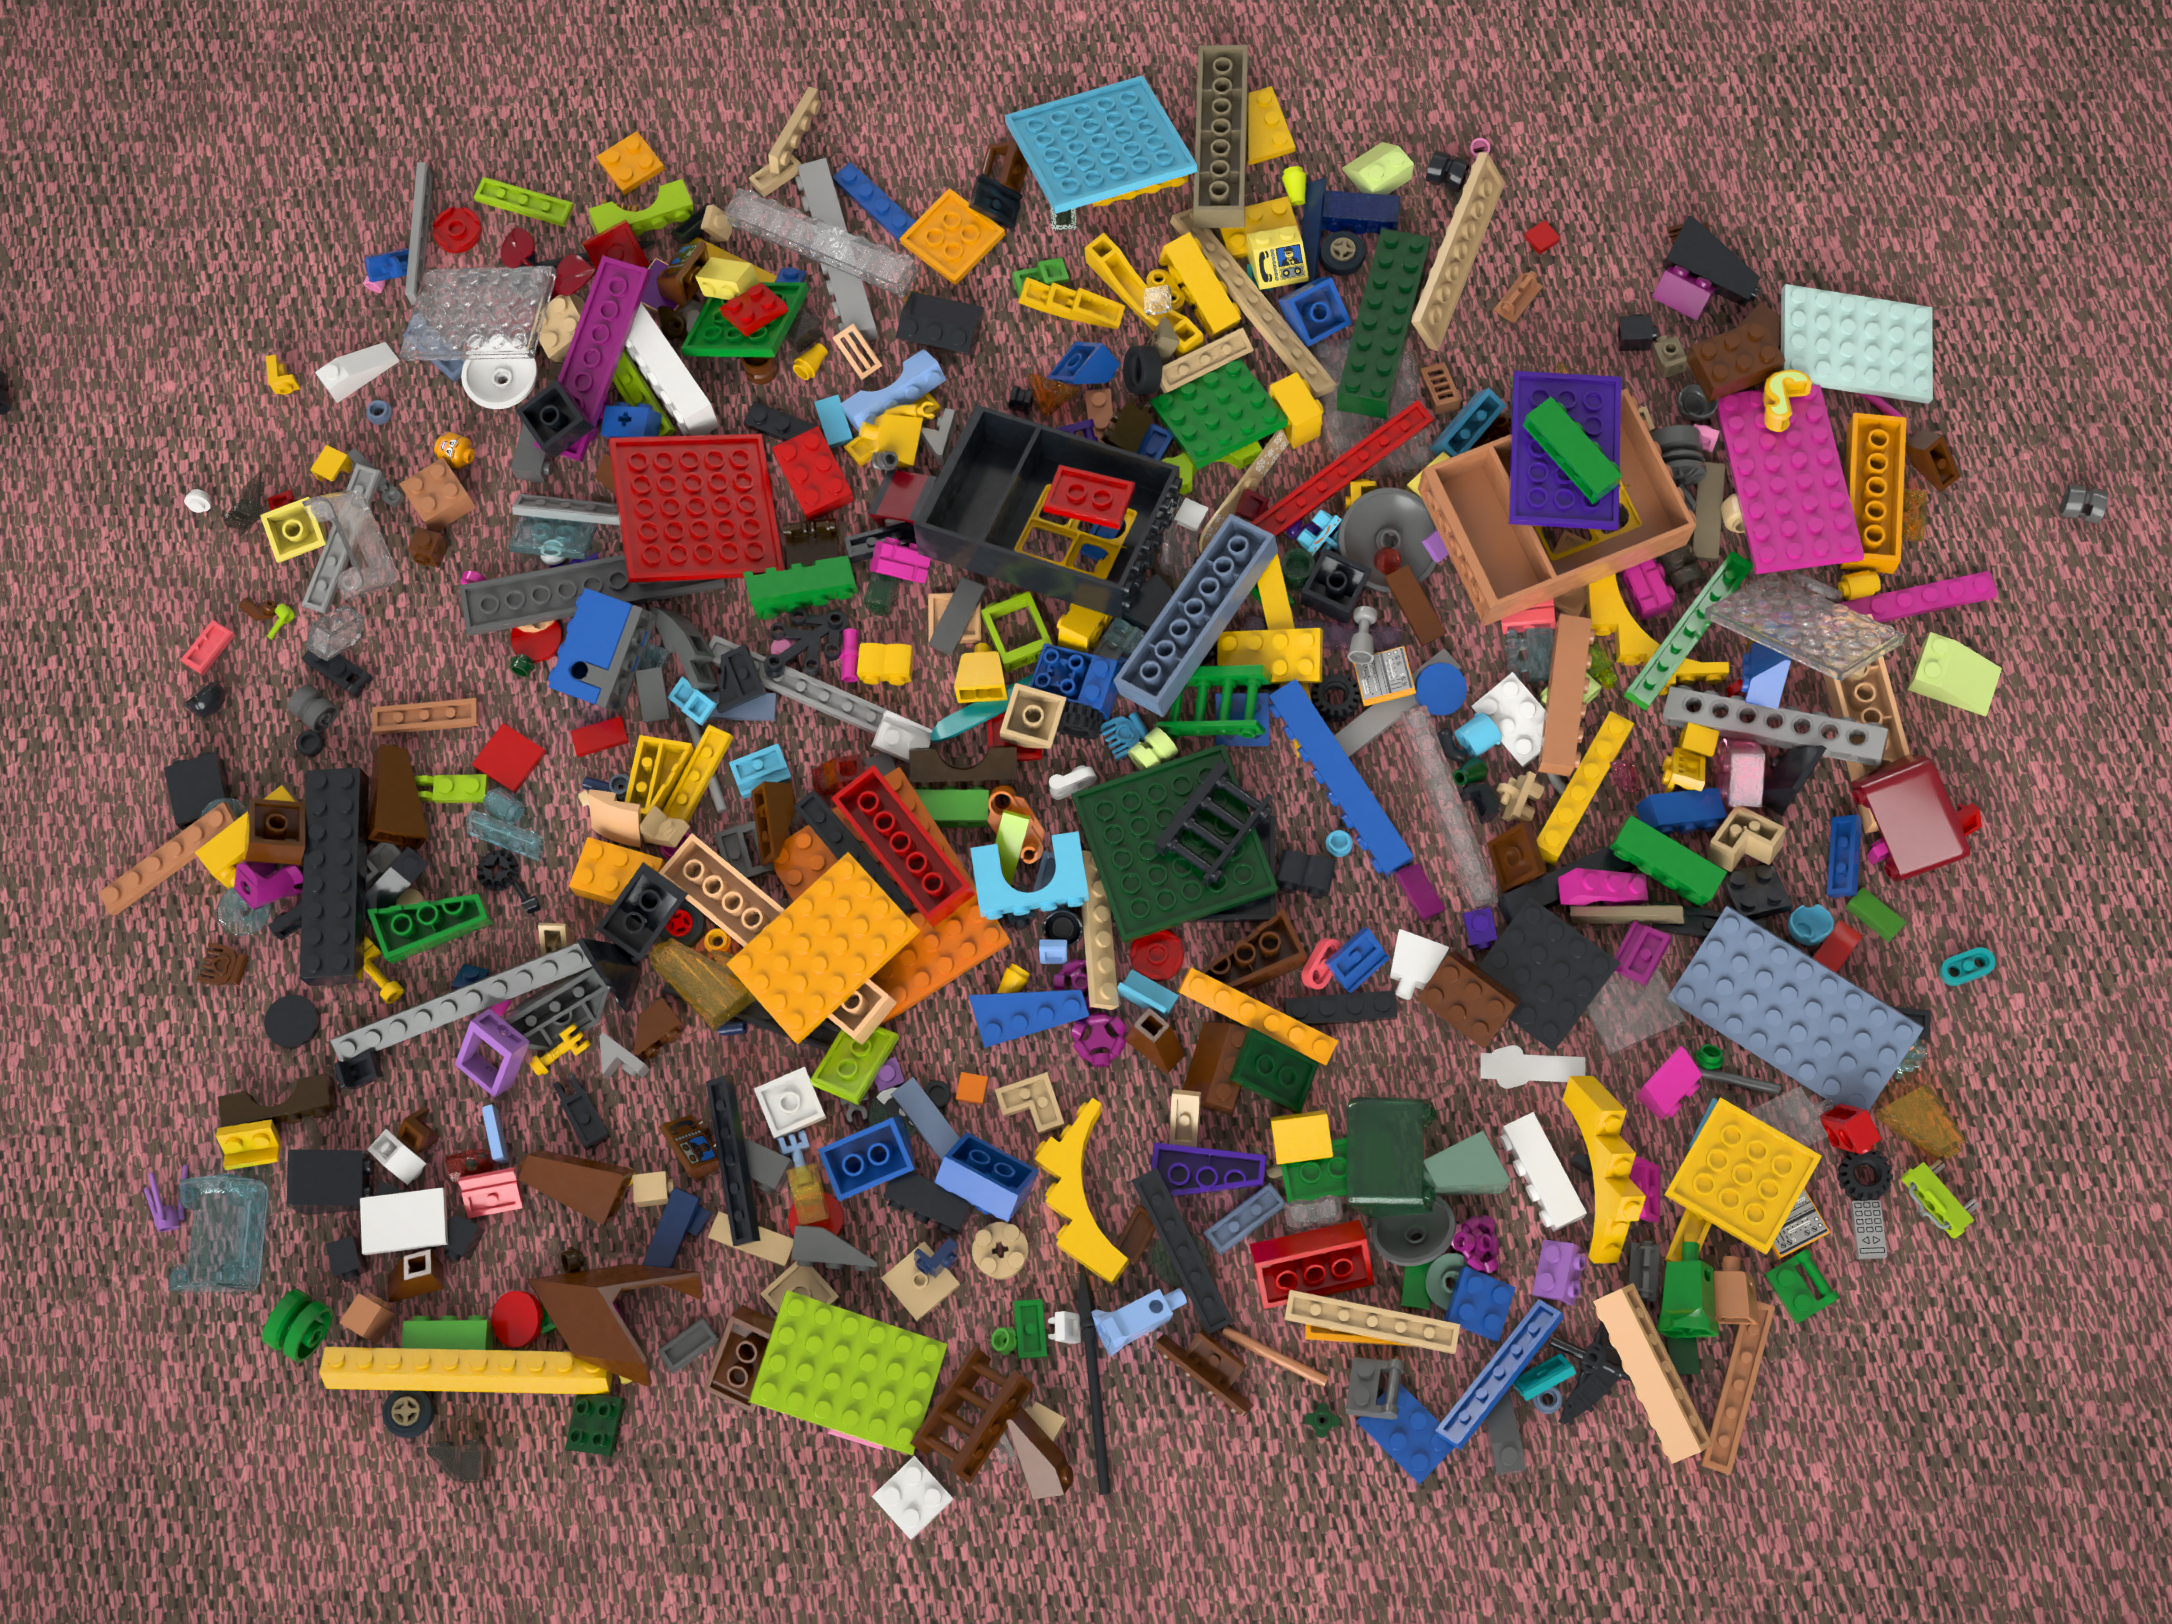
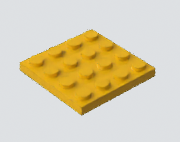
M1719 1098L1664 1195L1766 1255L1822 1156L1726 1100Z

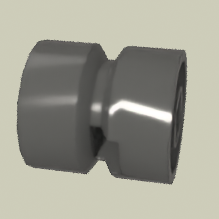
M2069 483L2062 498L2060 516L2072 519L2081 516L2083 521L2099 524L2107 506L2108 491L2093 487L2088 491L2084 485Z
M311 684L303 685L297 689L287 704V709L298 719L303 720L315 733L326 730L335 721L339 713V708L329 699L323 698V695Z

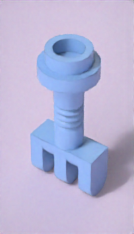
M804 1130L798 1132L800 1143L796 1142L794 1134L787 1135L790 1146H786L783 1137L777 1138L781 1155L785 1157L792 1155L799 1176V1180L795 1183L797 1189L801 1190L802 1194L816 1190L817 1177L816 1175L809 1174L802 1153L810 1148Z

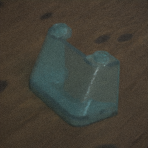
M229 1173L180 1179L179 1201L184 1208L194 1210L188 1264H179L173 1267L169 1276L168 1291L248 1292L255 1290L260 1281L268 1190L265 1184L259 1180Z

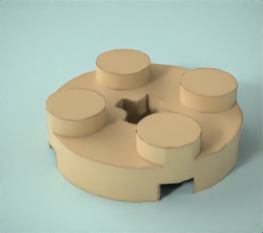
M995 1222L985 1226L977 1232L972 1246V1256L976 1266L985 1275L998 1280L1008 1279L1019 1273L1029 1255V1247L1024 1234L1017 1226L1006 1222ZM999 1243H1002L1003 1247H1008V1251L1004 1252L1003 1258H999L998 1254H993L992 1252Z

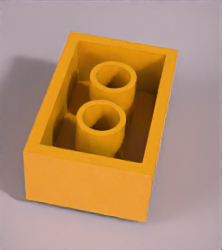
M587 837L569 887L577 896L612 906L643 862L658 873L666 863L662 858Z

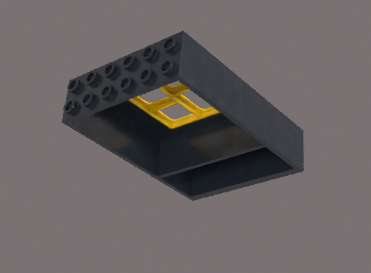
M976 404L914 522L918 554L1123 619L1126 611H1130L1133 607L1136 590L1142 588L1145 570H1150L1154 561L1153 553L1155 549H1160L1163 543L1165 528L1169 529L1172 524L1174 509H1179L1183 494L1180 493L1183 479L1180 478V467ZM1059 465L1135 482V490L1124 517L1126 529L1121 536L1114 539H1105L1082 532L1077 528L1081 520L1070 518L1067 524L1060 525L1039 517ZM1039 528L1070 538L1072 543L1064 560L1055 562L1023 551V546L1031 530ZM1084 544L1099 547L1110 556L1109 565L1100 572H1087L1075 568L1073 564Z

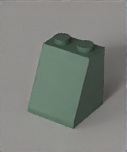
M1484 1131L1423 1160L1419 1170L1420 1176H1418L1425 1192L1429 1190L1431 1194L1436 1196L1501 1194L1506 1191L1511 1181Z

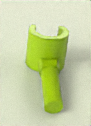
M284 603L275 609V613L279 618L267 635L271 640L284 623H289L294 619V612Z

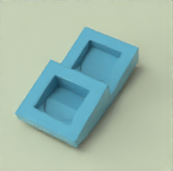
M683 676L667 697L699 725L704 724L717 705L701 689L692 688L688 679Z

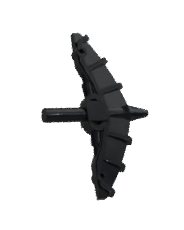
M1601 1320L1593 1343L1586 1349L1559 1337H1552L1549 1346L1581 1360L1579 1363L1581 1373L1577 1379V1385L1574 1391L1568 1395L1566 1403L1563 1405V1410L1558 1420L1559 1423L1563 1425L1567 1423L1571 1426L1574 1424L1573 1419L1586 1410L1591 1413L1594 1410L1593 1404L1605 1394L1610 1396L1612 1393L1610 1388L1618 1378L1632 1381L1630 1376L1624 1371L1622 1360L1617 1349L1610 1343L1609 1333Z

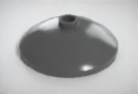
M1424 1192L1407 1193L1392 1199L1379 1210L1372 1224V1241L1378 1253L1393 1264L1401 1266L1422 1265L1436 1259L1447 1250L1455 1236L1456 1220L1450 1206L1440 1197Z

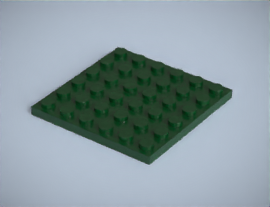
M1224 743L1071 793L1123 944L1278 892L1256 828H1254L1223 868L1225 873L1216 884L1212 882L1209 888L1203 885V877L1206 873L1178 853L1169 851L1163 857L1155 851L1157 839L1220 760L1229 766V780L1240 787ZM1217 789L1213 794L1214 802L1244 823L1250 818L1251 815L1247 805L1224 789ZM1201 810L1196 816L1198 818L1197 822L1228 844L1238 833L1237 830L1208 810ZM1185 830L1180 836L1182 844L1212 865L1222 854L1221 851L1191 830L1189 832Z

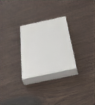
M445 1188L360 1198L362 1254L370 1255L448 1245Z

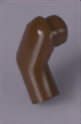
M244 598L240 602L239 607L251 618L259 621L273 618L276 615L275 609L277 604L272 600H267V603L263 602L262 605L257 606L249 598Z

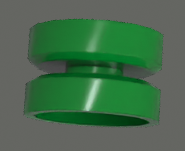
M293 1289L277 1303L264 1326L262 1342L276 1351L283 1350L284 1355L297 1363L304 1362L317 1350L326 1336L332 1323L333 1309L319 1300L312 1302L310 1295L299 1289Z

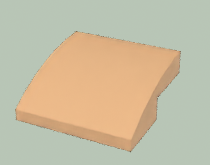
M590 789L588 794L592 829L612 841L641 848L643 840L640 832V824L642 822L640 804L619 802L614 792Z

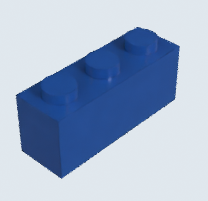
M1718 787L1702 789V792L1688 790L1652 794L1636 805L1640 820L1666 836L1673 832H1680L1681 835H1685L1699 829H1703V832L1713 831L1719 827V823L1728 817Z

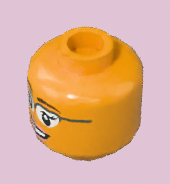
M451 432L440 436L434 447L437 459L439 460L443 457L450 467L462 469L467 463L470 464L475 455V450L472 449V442L469 438Z

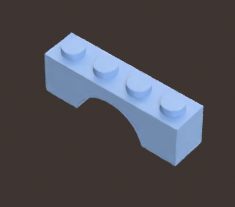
M922 349L903 362V372L892 385L873 392L860 390L840 405L850 424L859 431L862 422L874 424L875 418L882 415L885 410L899 405L912 404L945 382L946 378L938 361L926 350Z

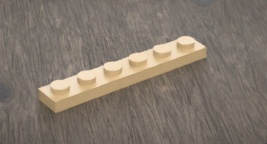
M1083 850L1082 856L1089 894V901H1084V904L1081 905L1090 1007L1114 1010L1119 1007L1111 910L1090 851Z
M1293 1290L1289 1291L1284 1320L1450 1354L1456 1353L1460 1324Z

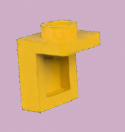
M1359 479L1355 482H1350L1349 496H1345V511L1359 497L1376 490V481Z

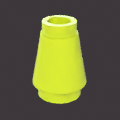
M1300 166L1289 167L1283 171L1282 181L1292 206L1305 204L1306 173L1303 172V168Z

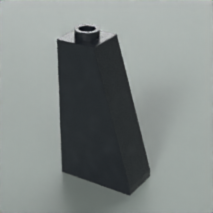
M1689 215L1665 259L1663 268L1667 269L1670 266L1675 267V265L1681 266L1689 271V275L1709 280L1712 283L1711 286L1716 288V294L1743 307L1746 306L1748 300L1754 302L1761 289L1756 286L1761 277L1701 223Z
M1158 574L1154 575L1142 585L1140 590H1136L1133 607L1130 611H1126L1123 620L1146 634L1174 592ZM1217 642L1214 643L1202 662L1204 664L1209 663L1216 656Z

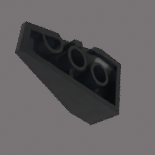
M582 937L578 939L577 942L588 961L604 981L611 994H615L618 1004L625 1013L631 1011L641 976L637 968L641 964L640 961L617 944Z

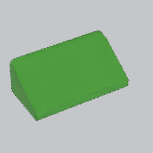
M1864 887L1845 906L1847 910L1888 943L1906 924L1905 920Z

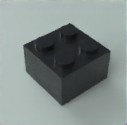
M557 380L516 410V413L542 451L552 458L557 457L595 428L568 388Z

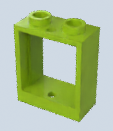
M1030 591L1016 593L1001 603H990L985 609L981 610L984 624L996 651L999 652L1005 673L1038 661L1044 643L1053 645ZM1028 607L1041 639L1006 653L992 620Z

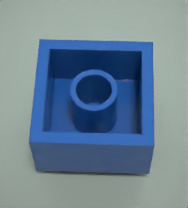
M1320 277L1278 299L1289 327L1306 347L1352 324L1332 277Z

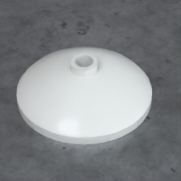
M496 339L481 344L470 353L463 365L461 378L467 395L475 403L489 409H504L518 404L530 394L535 386L538 370L532 353L524 345L514 340ZM502 380H508L506 383L500 384Z

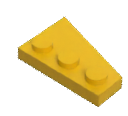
M1272 86L1248 93V166L1295 152V144Z

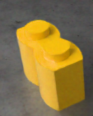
M862 643L859 648L857 675L860 680L869 685H876L879 681H889L890 684L896 686L912 682L914 650L911 645Z

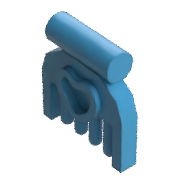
M1138 712L1130 714L1128 716L1129 719L1123 716L1115 717L1101 725L1100 732L1103 731L1102 736H1106L1116 730L1115 734L1105 738L1106 742L1116 738V741L1108 745L1109 748L1120 743L1123 744L1112 750V754H1116L1114 755L1116 761L1128 756V750L1140 742V739L1142 742H1145L1144 737L1149 732Z

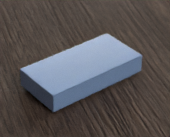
M492 1104L484 1106L482 1112L492 1159L500 1165L508 1163L509 1157L499 1110Z

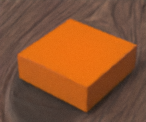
M961 1072L956 1101L984 1105L989 1080L988 1076Z

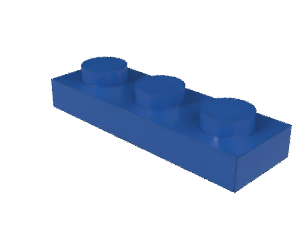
M1857 814L1832 817L1827 895L1831 898L1857 896L1862 818Z

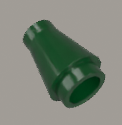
M1470 758L1458 770L1453 772V781L1457 785L1473 782L1480 784L1488 775V766L1481 759Z

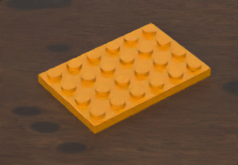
M847 852L726 965L796 1044H799L910 942L920 930L852 855Z

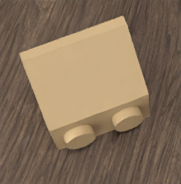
M1015 683L1000 730L1001 741L1024 748L1051 749L1067 697Z

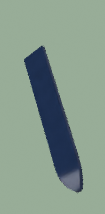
M1326 178L1307 183L1301 238L1309 281L1296 283L1295 290L1316 280L1327 184Z

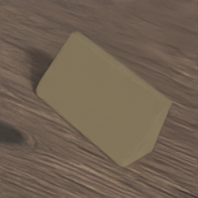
M1163 317L1146 344L1154 346L1159 351L1162 366L1166 365L1179 344L1178 336L1168 318Z

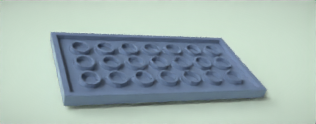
M1728 905L1667 998L1834 1105L1841 1103L1866 1109L1867 1111H1869L1924 1029L1919 1023Z

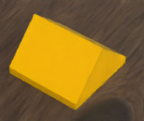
M1325 1110L1270 1117L1277 1164L1333 1157L1328 1116Z

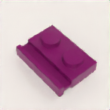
M1634 920L1614 957L1621 963L1615 972L1647 986L1672 940L1671 935L1647 925L1643 926Z

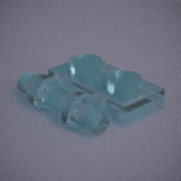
M1526 628L1525 638L1520 639L1517 637L1516 630L1507 631V640L1505 641V651L1508 652L1509 662L1506 664L1507 673L1511 674L1513 672L1520 681L1521 672H1528L1529 682L1549 681L1553 648V628ZM1519 650H1526L1527 661H1519Z

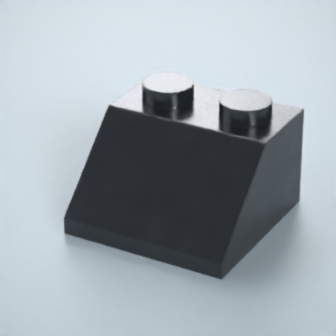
M1324 548L1301 591L1300 604L1348 625L1353 616L1354 609L1360 603L1372 569Z

